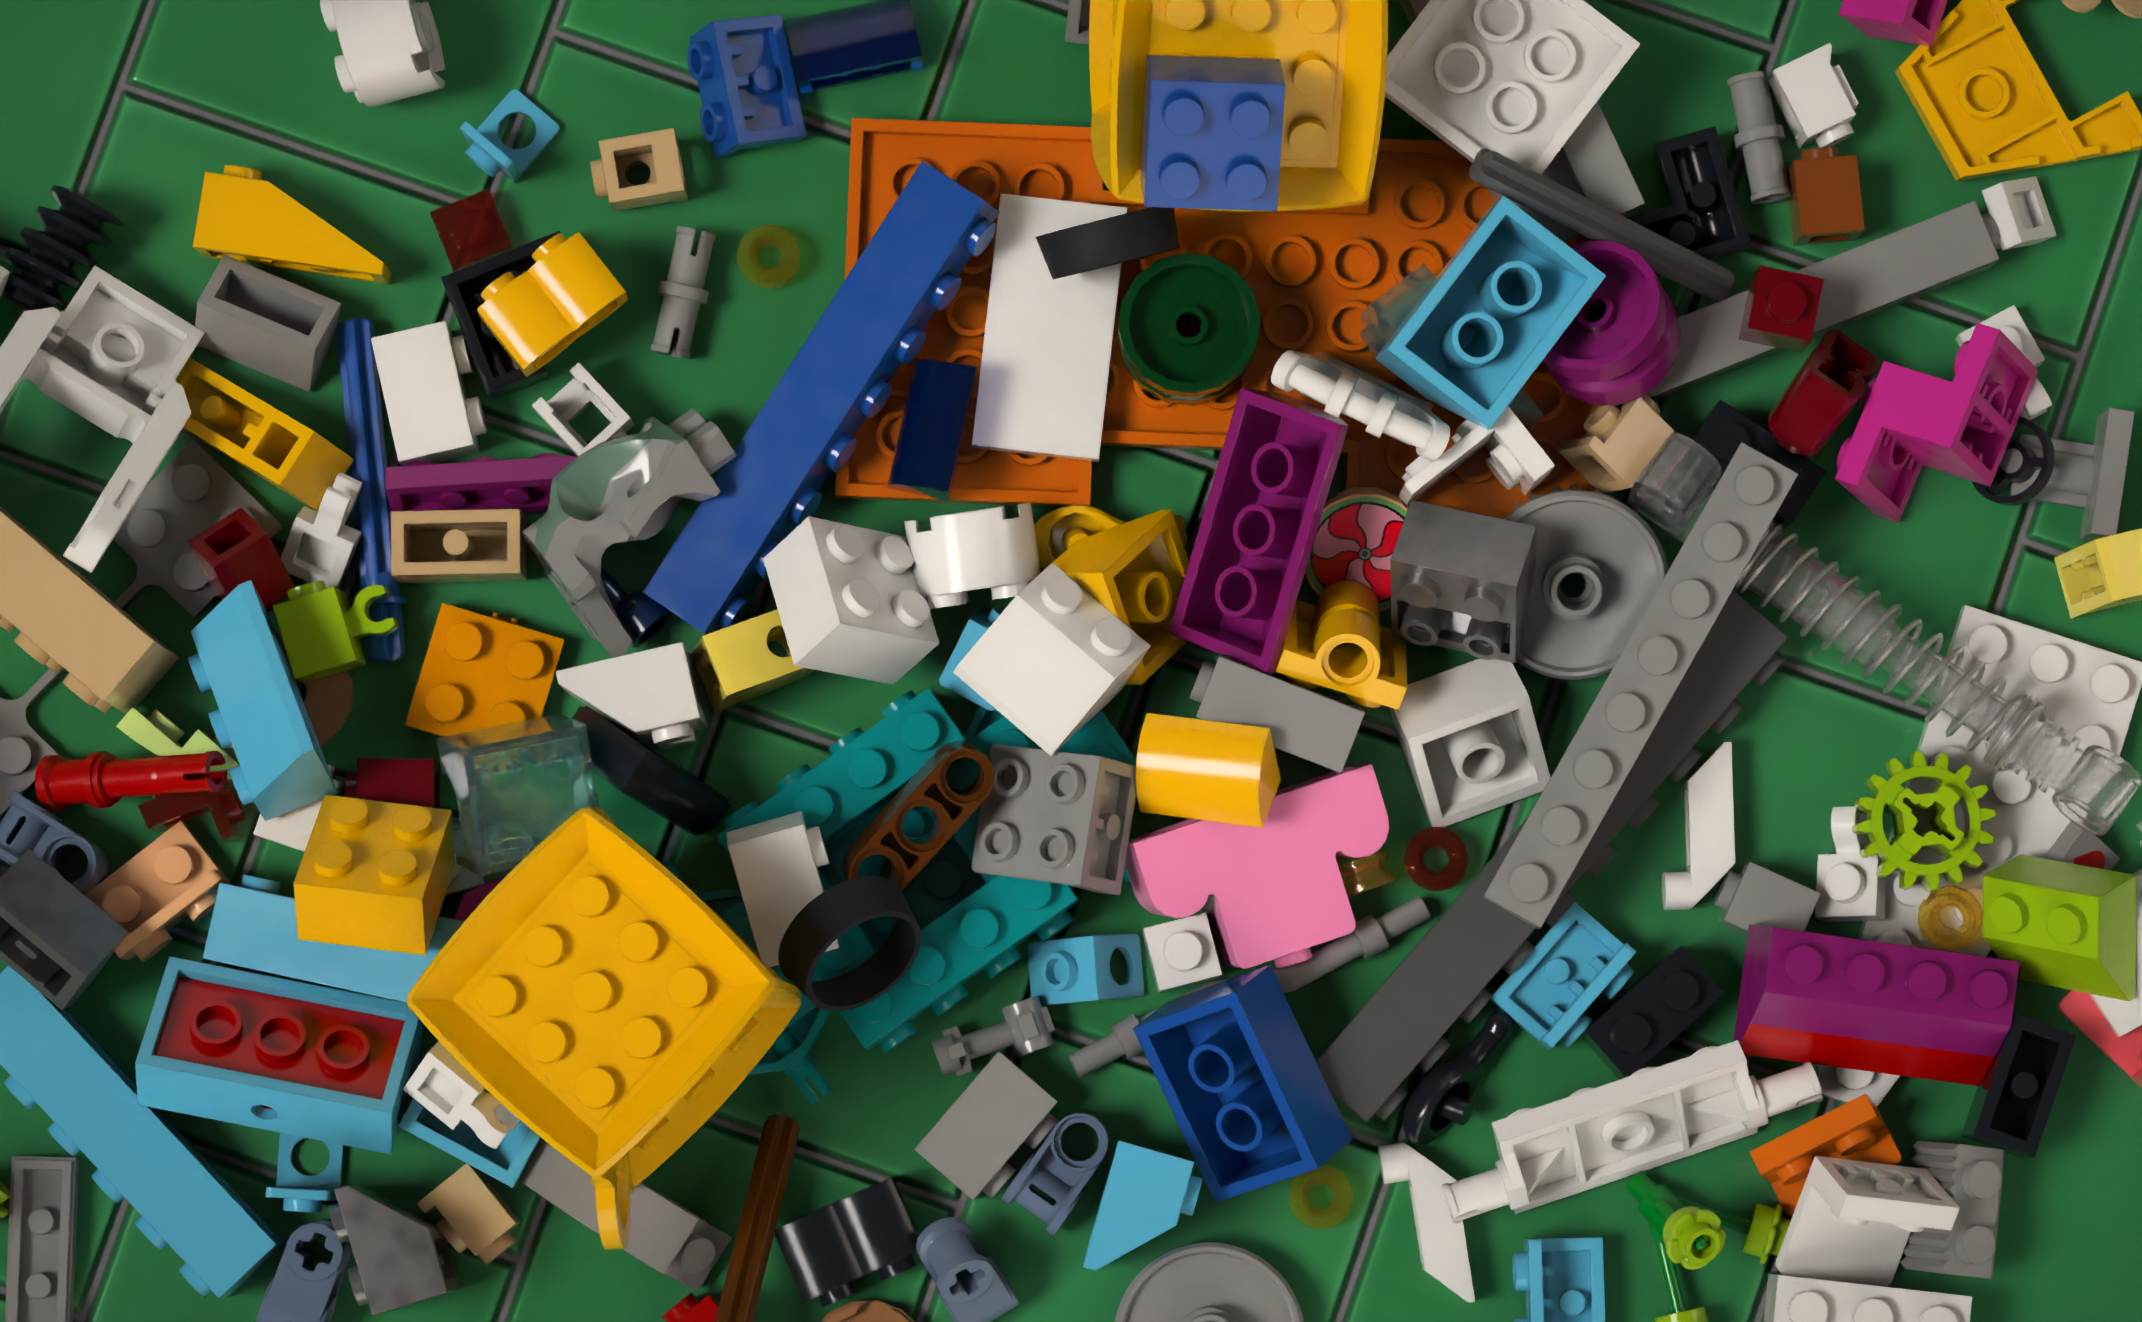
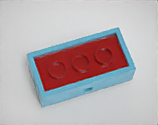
M169 956L135 1061L138 1105L392 1155L399 1130L398 1126L402 1120L409 1095L403 1088L415 1072L422 1050V1021L408 1009V1004L404 1002Z

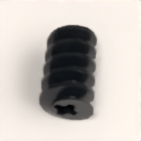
M53 185L49 193L60 208L59 210L39 206L36 209L35 215L45 227V230L23 228L20 235L31 249L29 252L9 248L5 255L16 269V272H10L2 295L24 311L43 309L46 305L65 310L69 303L59 291V286L65 285L79 289L83 282L73 269V266L75 264L91 268L94 265L96 266L98 261L87 246L89 243L109 247L113 241L103 229L102 224L107 222L124 226V223L75 189Z

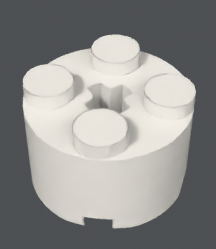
M320 0L325 24L330 32L337 31L343 52L342 55L335 56L334 58L340 85L345 93L354 91L360 104L364 103L368 108L445 87V80L434 73L445 70L438 30L428 1L420 3L415 2V0Z
M1031 502L1017 504L1019 517L1006 518L1005 506L931 517V530L920 531L918 519L904 521L907 544L914 558L912 565L913 574L923 597L927 596L930 609L966 604L969 602L967 591L990 587L992 600L1015 597L1030 581H1033L1041 573Z

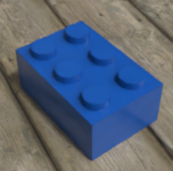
M1271 965L1170 1000L1133 1028L1215 1202L1318 1169L1352 1140Z

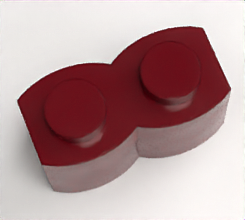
M1839 330L1826 332L1783 391L1781 399L1768 416V426L1772 431L1774 439L1783 448L1794 454H1805L1807 456L1819 454L1865 391V386L1877 371L1878 362L1876 356Z

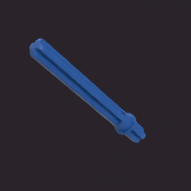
M352 318L338 323L336 330L348 455L354 459L350 466V475L352 478L363 482L354 504L356 530L362 532L357 545L361 590L372 585L387 587L390 595L373 601L369 607V616L374 622L395 618L399 624V628L388 635L366 636L367 652L371 662L390 663L399 661L406 655L402 607L408 605L407 597L401 596L400 584L391 575V509L385 489V475L388 462L380 380L371 338L375 337V329L370 319Z

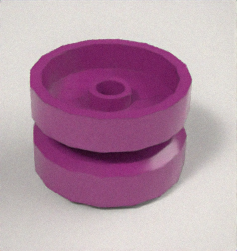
M1586 241L1571 246L1570 248L1604 273L1606 277L1542 362L1566 394L1589 405L1616 406L1640 398L1664 380L1678 357L1682 331L1676 308L1663 290L1662 284L1654 270L1637 251L1615 241Z

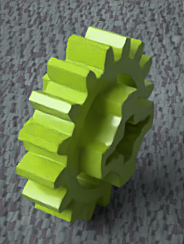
M1915 751L1909 755L1908 769H1905L1896 758L1887 761L1885 769L1889 778L1885 780L1881 776L1870 775L1865 780V783L1875 794L1872 798L1860 797L1854 802V806L1857 809L1867 813V820L1852 826V832L1868 835L1871 842L1859 854L1862 858L1878 855L1882 859L1876 872L1879 878L1888 876L1894 870L1900 872V889H1910L1915 883L1916 878L1921 877L1926 892L1938 890L1939 874H1943L1950 884H1958L1963 881L1962 871L1959 867L1961 863L1973 869L1980 867L1983 863L1980 856L1973 850L1975 846L1993 844L1994 837L1988 832L1981 830V823L1996 817V812L1993 809L1980 808L1977 801L1987 793L1988 788L1986 784L1970 788L1965 783L1972 770L1967 764L1953 773L1948 771V754H1938L1931 766H1926L1922 751ZM1914 779H1928L1938 782L1935 788H1932L1929 793L1915 794L1908 787L1903 788L1900 785ZM1958 801L1962 806L1965 817L1964 832L1956 827L1954 806ZM1929 808L1934 813L1930 824L1936 829V832L1928 831L1918 835L1913 830L1918 820L1911 812H1919ZM1883 810L1892 816L1894 837L1890 842H1888L1883 829ZM1929 848L1939 855L1943 854L1947 857L1944 861L1936 864H1919L1909 861L1920 849Z

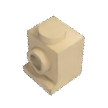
M674 128L598 141L601 159L590 161L594 189L597 198L608 197L613 212L676 201V203L689 201L679 142ZM638 165L647 167L651 171V175L645 184L635 186L628 182L627 175L631 168Z
M1644 395L1616 406H1598L1584 423V429L1587 432L1583 438L1564 441L1557 451L1595 489L1607 493L1632 488L1674 433V430L1659 416L1661 412L1658 405L1650 397Z
M467 1163L417 1203L424 1214L431 1213L437 1208L443 1215V1218L436 1225L448 1242L459 1253L468 1247L475 1256L479 1255L486 1265L517 1241L510 1231L521 1223V1220L485 1175Z

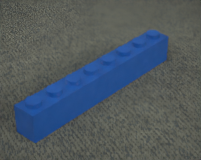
M924 161L920 163L735 449L737 456L726 463L716 478L715 483L720 489L719 494L700 503L643 591L644 594L704 634H709L746 620L752 608V601L749 600L750 596L762 578L765 580L769 579L763 558L795 529L797 524L800 525L808 516L812 517L822 499V494L819 493L820 488L832 470L838 472L851 458L857 444L854 436L867 417H875L886 404L892 390L889 382L902 363H910L921 350L926 340L924 328L937 309H945L956 296L961 285V278L958 276L972 255L975 257L980 255L991 242L996 231V224L993 222L999 214L998 210Z

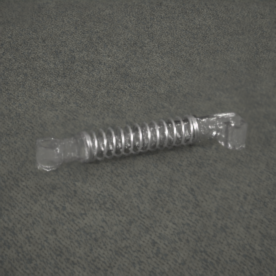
M1671 433L1633 482L1627 505L1684 544L1719 482L1722 473L1721 466L1716 458L1699 443L1682 434ZM1777 519L1772 520L1736 583L1735 591H1738L1740 594L1744 593L1748 588L1761 597L1758 603L1759 608L1770 603L1782 612L1779 617L1780 622H1784L1790 617L1803 626L1800 636H1805L1808 632H1812L1822 639L1821 651L1832 646L1844 655L1841 660L1842 665H1846L1852 660L1864 668L1863 679H1868L1877 667L1881 668L1890 675L1883 688L1884 694L1889 693L1898 682H1901L1911 689L1904 702V708L1911 707L1919 696L1923 697L1932 704L1925 716V723L1931 722L1940 711H1943L1953 718L1945 732L1946 737L1952 736L1961 725L1965 726L1973 732L1966 747L1967 752L1974 750L1984 740L1987 753L1983 760L1984 763H1989V767H1993L1999 772L2012 770L2017 775L2022 769L2029 772L2025 778L2027 782L2032 784L2037 778L2042 781L2038 789L2043 793H2046L2049 788L2055 790L2052 802L2066 818L2095 835L2103 836L2107 834L2142 785L2141 776L2128 762L2112 751L2097 745L2088 746L2085 751H2082L2078 748L2082 740L2076 736L2071 742L2066 740L2065 737L2068 731L2063 727L2057 733L2051 728L2055 722L2048 718L2046 706L2041 702L2038 703V698L2033 699V695L2027 696L2026 690L2018 692L2009 701L2002 698L2001 695L2006 686L2005 676L1996 678L1987 687L1983 685L1980 681L1985 671L1984 661L1976 663L1967 672L1959 668L1964 657L1963 647L1954 649L1944 658L1938 654L1944 640L1942 633H1937L1925 643H1922L1918 640L1923 626L1921 618L1911 621L1902 629L1897 625L1902 613L1900 604L1888 608L1880 602V590H1874L1868 594L1859 588L1860 578L1858 575L1848 579L1840 575L1838 561L1827 565L1818 559L1819 551L1817 547H1812L1805 551L1797 545L1798 535L1796 532L1784 536L1781 534L1783 530L1782 523H1777ZM1916 626L1913 635L1909 634L1908 632ZM1937 641L1934 649H1931L1930 646ZM1957 656V659L1954 664L1950 662ZM1978 670L1976 677L1973 678L1972 675ZM1999 685V687H1998V689H1997V691H1996V693H1995L1993 690Z

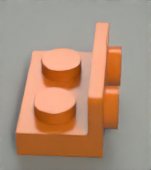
M1866 1093L1749 1152L1760 1175L1772 1185L1784 1212L1791 1218L1815 1156L1897 1166L1903 1161V1157L1877 1105Z

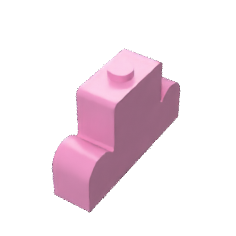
M1354 763L1345 766L1342 773L1333 770L1279 788L1263 828L1186 819L1129 838L1125 866L1139 904L1149 913L1164 917L1183 918L1190 917L1204 906L1220 960L1224 965L1247 969L1274 960L1276 968H1283L1312 958L1313 955L1310 947L1348 935L1355 930L1356 922L1335 856L1360 858L1368 857L1377 852L1387 839L1389 819L1373 765Z

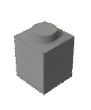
M1748 862L1742 865L1739 874L1731 870L1727 872L1713 905L1723 909L1717 924L1746 937L1749 924L1805 931L1821 893L1752 862Z

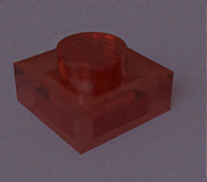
M489 189L430 212L454 272L514 249Z

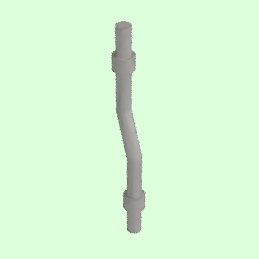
M1417 896L1376 919L1372 914L1356 922L1355 930L1352 933L1314 951L1312 958L1291 966L1273 969V972L1283 993L1296 991L1361 955L1367 960L1388 949L1389 940L1431 918L1430 913L1423 900ZM1232 978L1204 983L1181 996L1193 993L1195 991L1204 989L1206 987L1218 984L1220 982ZM1159 1008L1138 1019L1134 1014L1110 1026L1112 1033L1068 1056L1078 1077L1082 1078L1123 1055L1129 1060L1144 1052L1133 1028Z

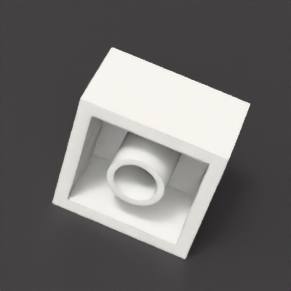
M808 516L763 558L794 666L894 685L940 644L930 613V607L926 597L921 595L912 570L914 558L907 544V538L904 536Z

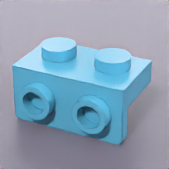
M1574 902L1559 921L1535 945V948L1520 966L1493 993L1490 1001L1506 1012L1514 1022L1546 1050L1552 1049L1558 1041L1568 1048L1592 1022L1593 1018L1585 1010L1602 992L1607 998L1611 999L1633 975L1635 970L1627 962L1636 953V950L1628 943L1623 944Z
M1603 1237L1523 1239L1524 1252H1513L1512 1274L1514 1291H1525L1526 1317H1515L1514 1322H1605Z

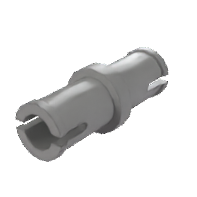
M1764 71L1747 72L1727 80L1739 132L1733 136L1735 149L1743 151L1751 191V203L1757 205L1781 201L1792 195L1791 188L1788 185L1780 143L1786 139L1783 126L1776 124L1767 82L1768 74L1767 72L1764 73Z
M677 226L675 232L677 235L667 281H660L657 294L663 296L650 351L663 355L669 353L675 330L676 335L671 356L690 359V349L700 304L707 305L709 291L704 290L713 244L716 242L717 235L706 231L698 232L692 256L691 249L696 229Z

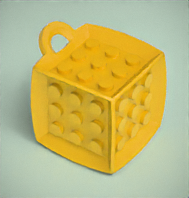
M1090 0L1091 143L1094 162L1102 181L1117 199L1144 203L1140 174L1147 55L1280 59L1285 80V98L1277 211L1314 210L1363 204L1370 195L1384 109L1388 50V0ZM1202 209V210L1236 211V212H1263V211H1256V210Z
M583 807L537 845L484 898L421 975L407 995L408 1009L417 1015L437 1040L492 1096L549 1145L591 1176L590 1182L595 1188L597 1220L601 1242L605 1250L626 1249L628 1246L631 1226V1194L635 1192V1187L672 1156L742 1083L800 1008L801 992L796 986L783 981L771 967L766 968L761 963L759 954L730 925L665 866L619 830L605 810L599 807Z

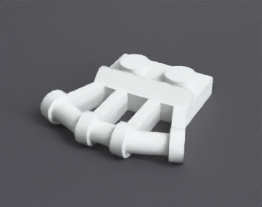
M1287 350L1281 355L1273 368L1271 383L1286 392L1296 389L1302 395L1325 405L1324 412L1336 418H1339L1342 413L1367 425L1365 431L1378 438L1384 433L1407 445H1413L1416 447V452L1419 456L1431 461L1439 459L1446 449L1450 437V427L1431 412L1433 404L1320 350L1314 356Z

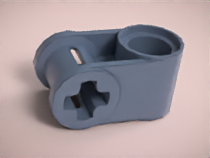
M13 790L9 796L12 805L0 822V859L13 865L30 849L46 864L57 869L62 875L61 863L63 858L74 849H82L88 858V867L80 879L69 883L85 895L108 877L109 860L105 851L97 843L62 822L63 819L53 812L47 811L37 802Z
M1076 1111L1064 1116L1055 1125L1037 1153L1033 1152L1001 1200L1008 1205L1014 1201L1045 1222V1231L1054 1236L1086 1190L1084 1186L1105 1157L1109 1148V1133L1106 1125L1098 1116L1089 1112ZM1085 1123L1096 1131L1099 1138V1146L1091 1157L1076 1159L1069 1156L1064 1150L1062 1135L1069 1125ZM1031 1184L1035 1185L1043 1192L1048 1194L1050 1197L1055 1199L1056 1203L1050 1202L1041 1194L1031 1188Z
M956 1217L942 1218L931 1223L922 1231L916 1243L918 1256L937 1284L935 1289L954 1322H992L1020 1305L991 1255L987 1256L969 1225L963 1219Z
M319 1220L300 1226L291 1234L276 1274L273 1276L265 1292L256 1322H331L337 1304V1294L352 1256L351 1244L348 1241L344 1243L339 1242L332 1221ZM324 1235L326 1237L324 1247L333 1252V1257L314 1265L312 1264L314 1253L305 1248L306 1241L309 1242Z

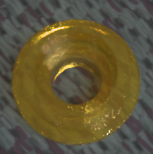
M762 225L750 230L743 237L738 247L737 261L743 276L750 283L760 288L773 289L781 287L793 279L800 267L801 252L796 239L789 231L776 225ZM773 247L779 250L781 253L780 263L774 268L762 267L757 262L758 254L762 249Z
M1958 886L1939 887L1938 890L1930 892L1924 898L1918 910V926L1923 937L1930 944L1942 950L1954 951L1965 948L1977 938L1982 929L1983 911L1979 901L1971 892ZM1946 906L1956 907L1963 916L1962 925L1957 928L1946 927L1940 920L1941 909Z
M1322 1165L1318 1169L1297 1175L1293 1179L1289 1188V1205L1294 1216L1302 1224L1314 1229H1328L1341 1223L1349 1214L1353 1203L1352 1187L1341 1171L1328 1165ZM1318 1184L1329 1187L1333 1195L1331 1204L1322 1210L1312 1207L1308 1200L1310 1189Z

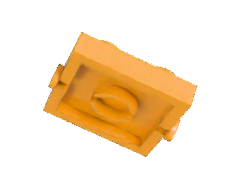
M442 603L405 726L453 740L452 747L477 754L480 748L528 763L565 639L516 625L518 619L508 618L493 612L492 617H488Z

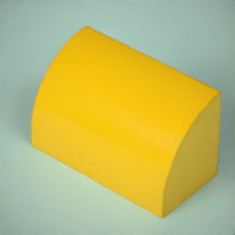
M1154 713L1146 714L1136 758V794L1140 812L1263 828L1281 782L1270 728Z

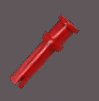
M107 751L91 752L86 759L66 760L60 754L45 755L39 761L36 768L35 790L39 802L49 812L64 811L70 804L89 803L96 809L109 808L116 804L121 797L202 791L220 792L226 785L228 773L227 770L210 771V766L226 764L225 758L219 751L118 759Z

